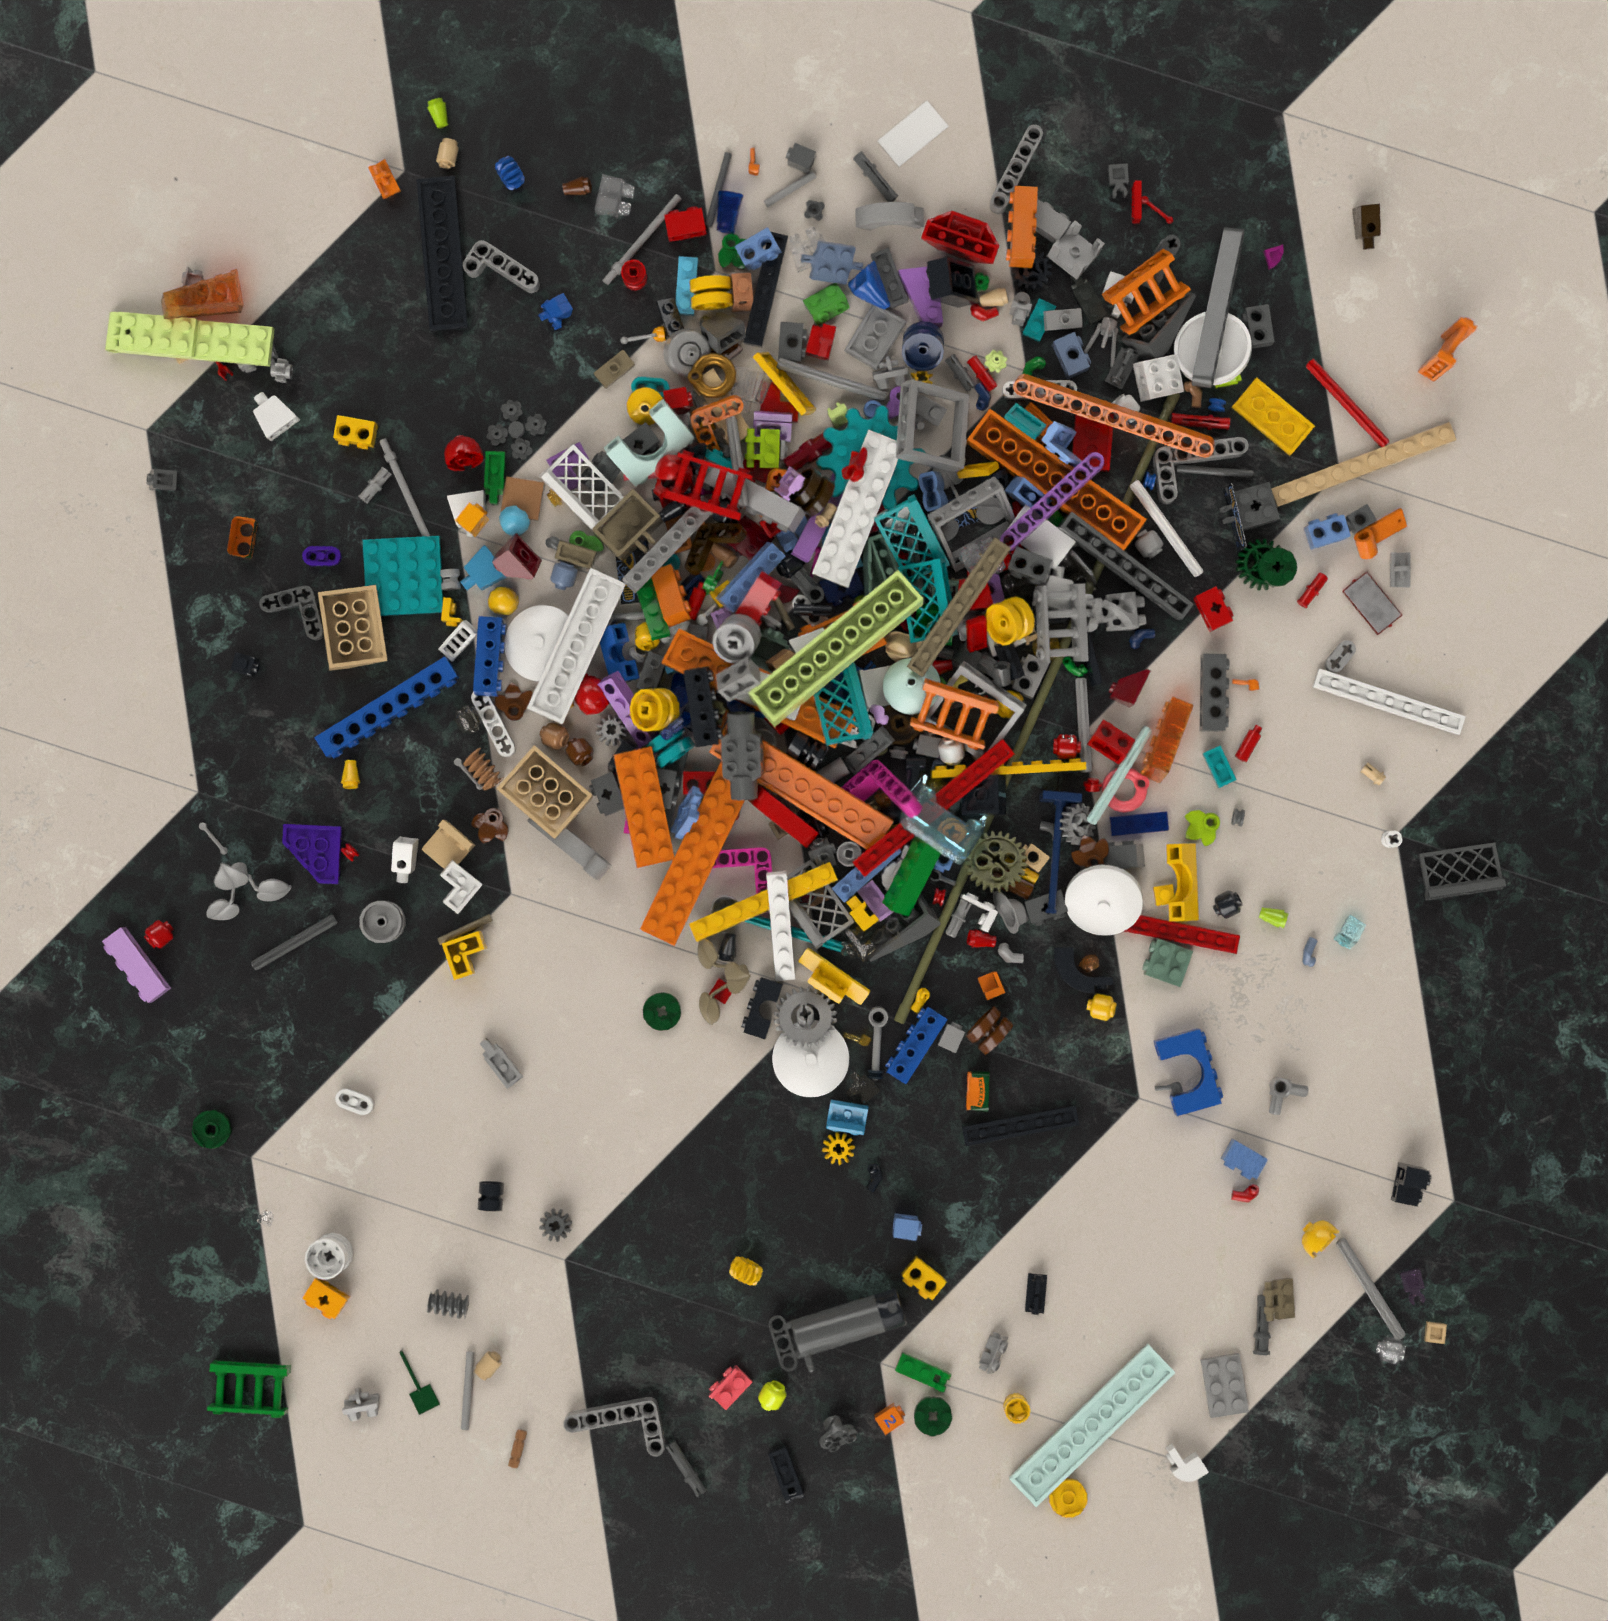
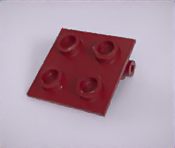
M744 515L738 524L747 532L745 539L740 543H726V545H730L735 549V552H739L741 556L743 555L750 561L766 542H772L775 537L769 538L761 526Z

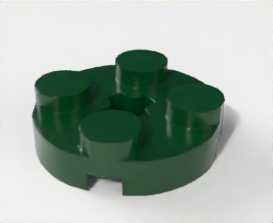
M1270 549L1262 555L1258 562V574L1269 586H1284L1292 581L1296 575V559L1293 553L1286 549ZM1276 562L1282 565L1279 573L1276 572V569L1272 568V566L1276 565Z
M666 992L656 993L650 996L644 1003L643 1018L655 1030H669L680 1020L681 1007L677 998L672 994ZM664 1006L666 1007L667 1015L660 1017L658 1016L657 1008Z
M218 1110L202 1112L193 1121L192 1137L199 1146L215 1149L224 1145L232 1133L230 1120L224 1113ZM209 1124L216 1127L215 1134L207 1132Z
M928 1396L921 1399L916 1404L914 1410L916 1427L922 1433L931 1437L944 1433L950 1427L952 1421V1412L949 1404L941 1397ZM930 1411H931L932 1413H935V1412L938 1413V1414L936 1415V1417H937L936 1420H933V1419H932V1420H929V1419H928V1418L930 1417L929 1414H928Z

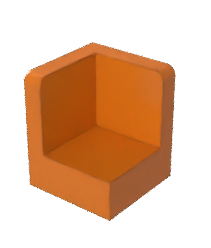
M997 971L978 978L986 1000L1005 993Z

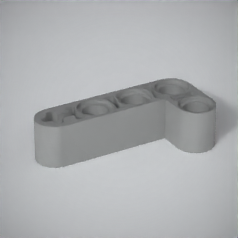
M484 240L476 242L464 259L463 268L469 277H478L485 267L488 266L529 293H535L540 288V281L534 272ZM481 248L488 249L486 254H478ZM497 258L504 259L501 265L494 264ZM470 264H477V268L475 270H468ZM514 268L520 270L516 276L510 275L511 270ZM524 275H525V278H526L527 280H529V281H532V280H533V281H534V284H531V283H530V284L528 285L527 281L524 279Z

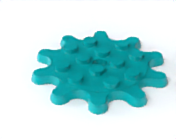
M878 406L871 419H864L856 408H849L846 411L848 425L844 430L839 431L833 427H828L824 430L823 437L831 443L832 452L829 455L820 456L816 461V465L820 470H830L835 475V480L833 481L835 482V489L831 497H838L844 493L849 479H844L841 471L844 467L849 466L851 452H860L868 430L897 441L898 426L890 424L888 420L889 409L886 406ZM913 448L915 451L926 453L922 448ZM898 459L882 500L883 507L886 510L897 505L895 491L897 489L906 488L909 491L918 489L919 481L910 472V467L914 462Z

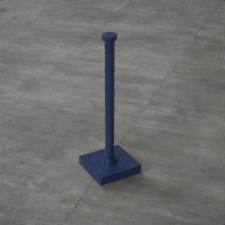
M1043 790L1040 793L1039 801L1051 802L1056 805L1048 909H1046L1045 913L1057 914L1055 909L1062 834L1060 819H1063L1062 812L1066 804H1079L1082 802V794Z

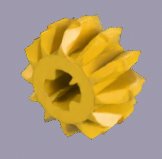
M835 1132V1139L829 1134L828 1138L831 1142L827 1140L823 1142L829 1147L822 1148L823 1152H829L825 1155V1159L832 1156L831 1164H834L835 1160L838 1159V1164L842 1165L841 1159L844 1158L845 1162L848 1163L849 1159L846 1155L854 1156L853 1152L848 1151L855 1149V1145H848L852 1142V1138H848L845 1141L846 1133H843L842 1137L839 1138V1132ZM836 1144H840L841 1147H844V1150L841 1149V1153H837V1150H833V1147H836Z
M736 1257L732 1261L729 1273L733 1278L744 1284L757 1285L762 1277L763 1269L759 1264L748 1258Z

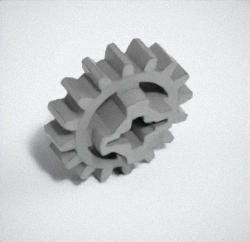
M1071 804V806L1066 807L1067 812H1062L1064 818L1060 819V822L1063 823L1060 830H1064L1062 837H1067L1066 842H1071V845H1080L1083 836H1094L1092 829H1096V827L1087 821L1090 807L1085 806V804Z

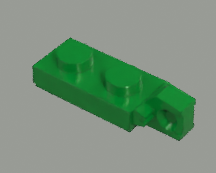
M486 451L484 489L485 494L490 495L489 503L491 505H498L499 495H503L506 453L503 451Z

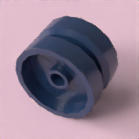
M920 321L913 323L903 334L902 357L904 362L910 368L924 372L932 370L940 364L944 354V336L942 331L931 322Z

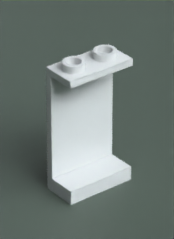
M891 666L857 671L867 709H870L873 704L879 706L890 705L884 696L883 680ZM909 680L908 684L914 685L915 681Z

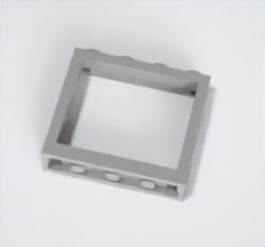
M913 379L901 383L895 458L949 472L964 469L966 461L965 447L967 445V419L970 406L969 394ZM917 392L955 402L951 460L913 450Z
M995 476L927 515L937 539L955 572L980 559L993 539L996 537L1000 540L1001 535L1015 519L1003 486ZM996 494L1006 522L958 550L951 552L940 526ZM1006 537L1003 540V543H1007L1013 538Z
M963 661L947 685L953 687L960 675H963L1015 712L989 747L990 749L1006 736L1027 705L1002 687L994 685L991 679ZM939 696L935 704L929 709L926 722L937 723L938 719L933 716V713L944 697ZM944 724L945 728L951 729L946 724ZM963 743L964 751L972 754L975 760L985 753L980 748L975 750L968 747V744Z

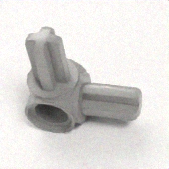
M1273 1078L1269 1084V1094L1272 1095L1269 1113L1280 1115L1283 1097L1286 1098L1289 1094L1307 1097L1308 1086L1291 1083L1290 1079ZM1279 1081H1282L1284 1084L1282 1091H1277L1275 1088Z

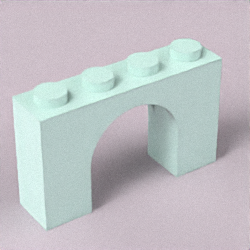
M664 399L649 410L651 417L664 431V441L659 450L650 455L636 454L619 435L604 447L606 454L635 487L638 484H643L648 479V476L655 472L656 464L660 458L667 454L677 455L682 448H687L695 439L689 428Z

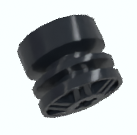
M798 731L786 754L797 761L800 758L804 759L802 764L805 766L808 762L811 763L810 769L815 771L828 753L829 745L826 746L825 743L822 744L819 740Z

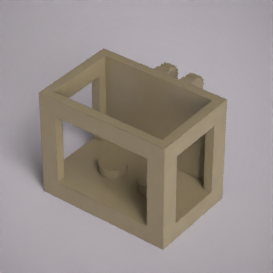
M632 489L592 531L623 563L637 548L644 554L648 552L647 548L642 544L646 539L652 545L657 543L650 535L663 521L661 516Z

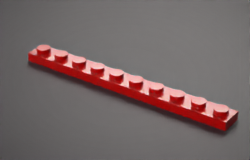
M1001 739L922 804L921 812L917 816H907L853 860L852 863L866 877L1010 759L1014 752Z

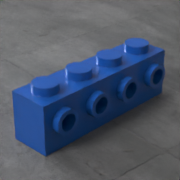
M479 616L473 685L475 695L498 696V691H502V680H499L500 672H503L504 662L501 661V654L505 652V642H502V635H506V623H503L502 617Z
M928 1006L926 1009L921 1008L916 1016L919 1020L915 1025L911 1024L906 1032L908 1037L905 1042L900 1041L896 1048L898 1053L894 1058L891 1056L885 1065L887 1067L886 1072L904 1084H907L947 1021V1018Z

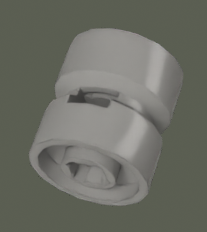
M854 842L842 843L837 850V859L844 866H854L852 861L862 854L861 849Z

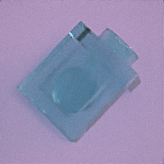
M1349 915L1340 932L1335 935L1334 940L1341 946L1350 949L1358 942L1366 924Z

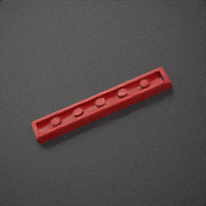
M1140 915L1137 921L1125 930V932L1237 954L1240 935Z

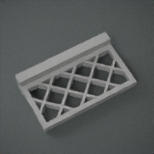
M809 860L788 874L787 880L796 877L798 873L800 875L803 874V870L809 866L812 869L817 867ZM829 884L825 886L824 894L813 893V891L808 893L807 895H810L808 905L800 904L798 898L789 901L790 912L816 950L854 923V920ZM812 896L823 897L821 908L810 906ZM826 898L834 899L836 902L835 910L824 908ZM810 909L821 911L819 921L809 918ZM823 911L834 913L832 923L821 921ZM836 914L845 915L848 922L843 925L835 924ZM820 925L832 926L830 934L823 938L819 932Z

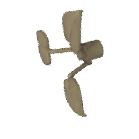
M705 938L698 943L697 953L700 963L706 969H711L713 966L725 968V979L727 980L725 985L710 995L707 992H703L699 998V1008L703 1018L713 1025L720 1017V1007L714 996L727 987L733 994L740 993L747 985L751 975L745 964L738 965L735 962H728L726 965L717 964L718 953L714 945Z

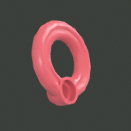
M1117 768L1109 772L1103 780L1102 793ZM1132 768L1125 778L1134 783L1136 788L1135 795L1128 801H1121L1114 795L1108 806L1115 811L1123 813L1134 811L1146 799L1149 780ZM1140 780L1145 782L1144 787L1138 786Z

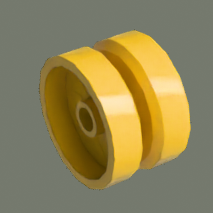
M722 275L703 276L689 281L690 292L696 294L691 298V308L693 310H718L733 306V295L726 292L732 288L731 277Z
M1010 597L1002 602L993 604L985 613L987 632L996 643L1001 645H1009L1027 637L1034 628V616L1031 608L1023 599L1018 597Z
M665 688L641 689L635 693L630 703L632 722L642 731L667 730L675 725L680 713L677 697L672 691Z

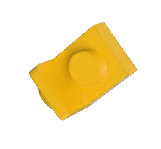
M443 597L441 620L446 622V626L457 627L463 620L452 617L456 613V603H454L452 598Z

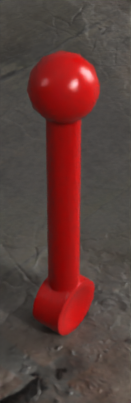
M1142 196V204H1147L1166 219L1168 224L1173 222L1171 216H1167L1149 202L1147 196Z

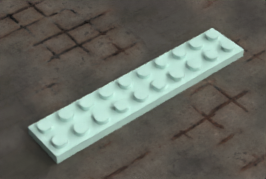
M1147 1343L1032 1454L1009 1479L1037 1507L1175 1374V1371Z

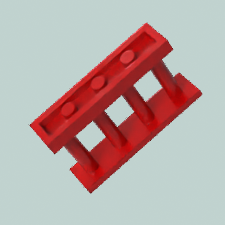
M683 450L682 453L678 452L677 456L682 458L674 488L672 487L671 491H666L665 498L739 521L741 512H738L739 508H737L745 479H752L753 475L749 474L750 470L739 467L737 471L693 457L694 453ZM691 460L700 463L701 466L693 493H690V496L682 494L683 491L681 489ZM710 466L720 469L712 497L708 502L701 500L700 493L708 467ZM727 472L738 475L730 505H727V508L719 506L720 502L718 501Z

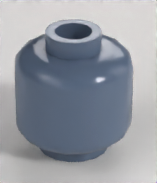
M561 560L560 563L554 564L550 580L555 584V588L566 590V587L574 586L577 576V569L574 567V564Z

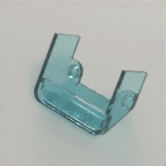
M924 775L910 791L922 805L921 812L915 817H908L902 811L900 822L904 828L957 864H962L983 834L986 817L983 815L979 821L970 819L966 823L936 803V793L932 788L925 786L928 776Z

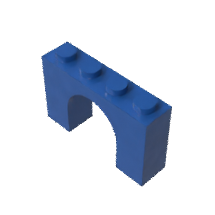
M1199 1028L1153 1041L1159 1060L1186 1054L1193 1056L1201 1067L1200 1081L1193 1089L1169 1096L1176 1116L1222 1104L1223 1094L1221 1088L1216 1085L1215 1080H1218L1215 1068H1211L1210 1061H1212L1210 1050H1206L1204 1044L1207 1042L1204 1031L1201 1032Z

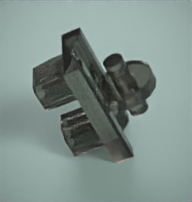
M860 926L851 930L848 927L844 929L846 941L841 943L843 949L840 953L843 957L849 955L852 959L857 954L863 963L868 961V955L875 950L873 943L868 939L860 944L858 940L865 936Z

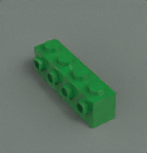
M916 835L882 903L893 912L909 916L943 848L933 840Z

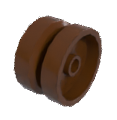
M992 1006L965 1035L972 1043L984 1037L978 1044V1048L985 1055L1006 1037L1014 1025L1008 1018H1003L996 1024L1001 1016V1012L995 1006Z

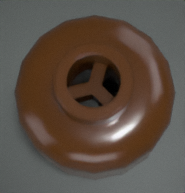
M572 738L567 743L565 753L574 765L585 766L592 761L594 750L585 738Z

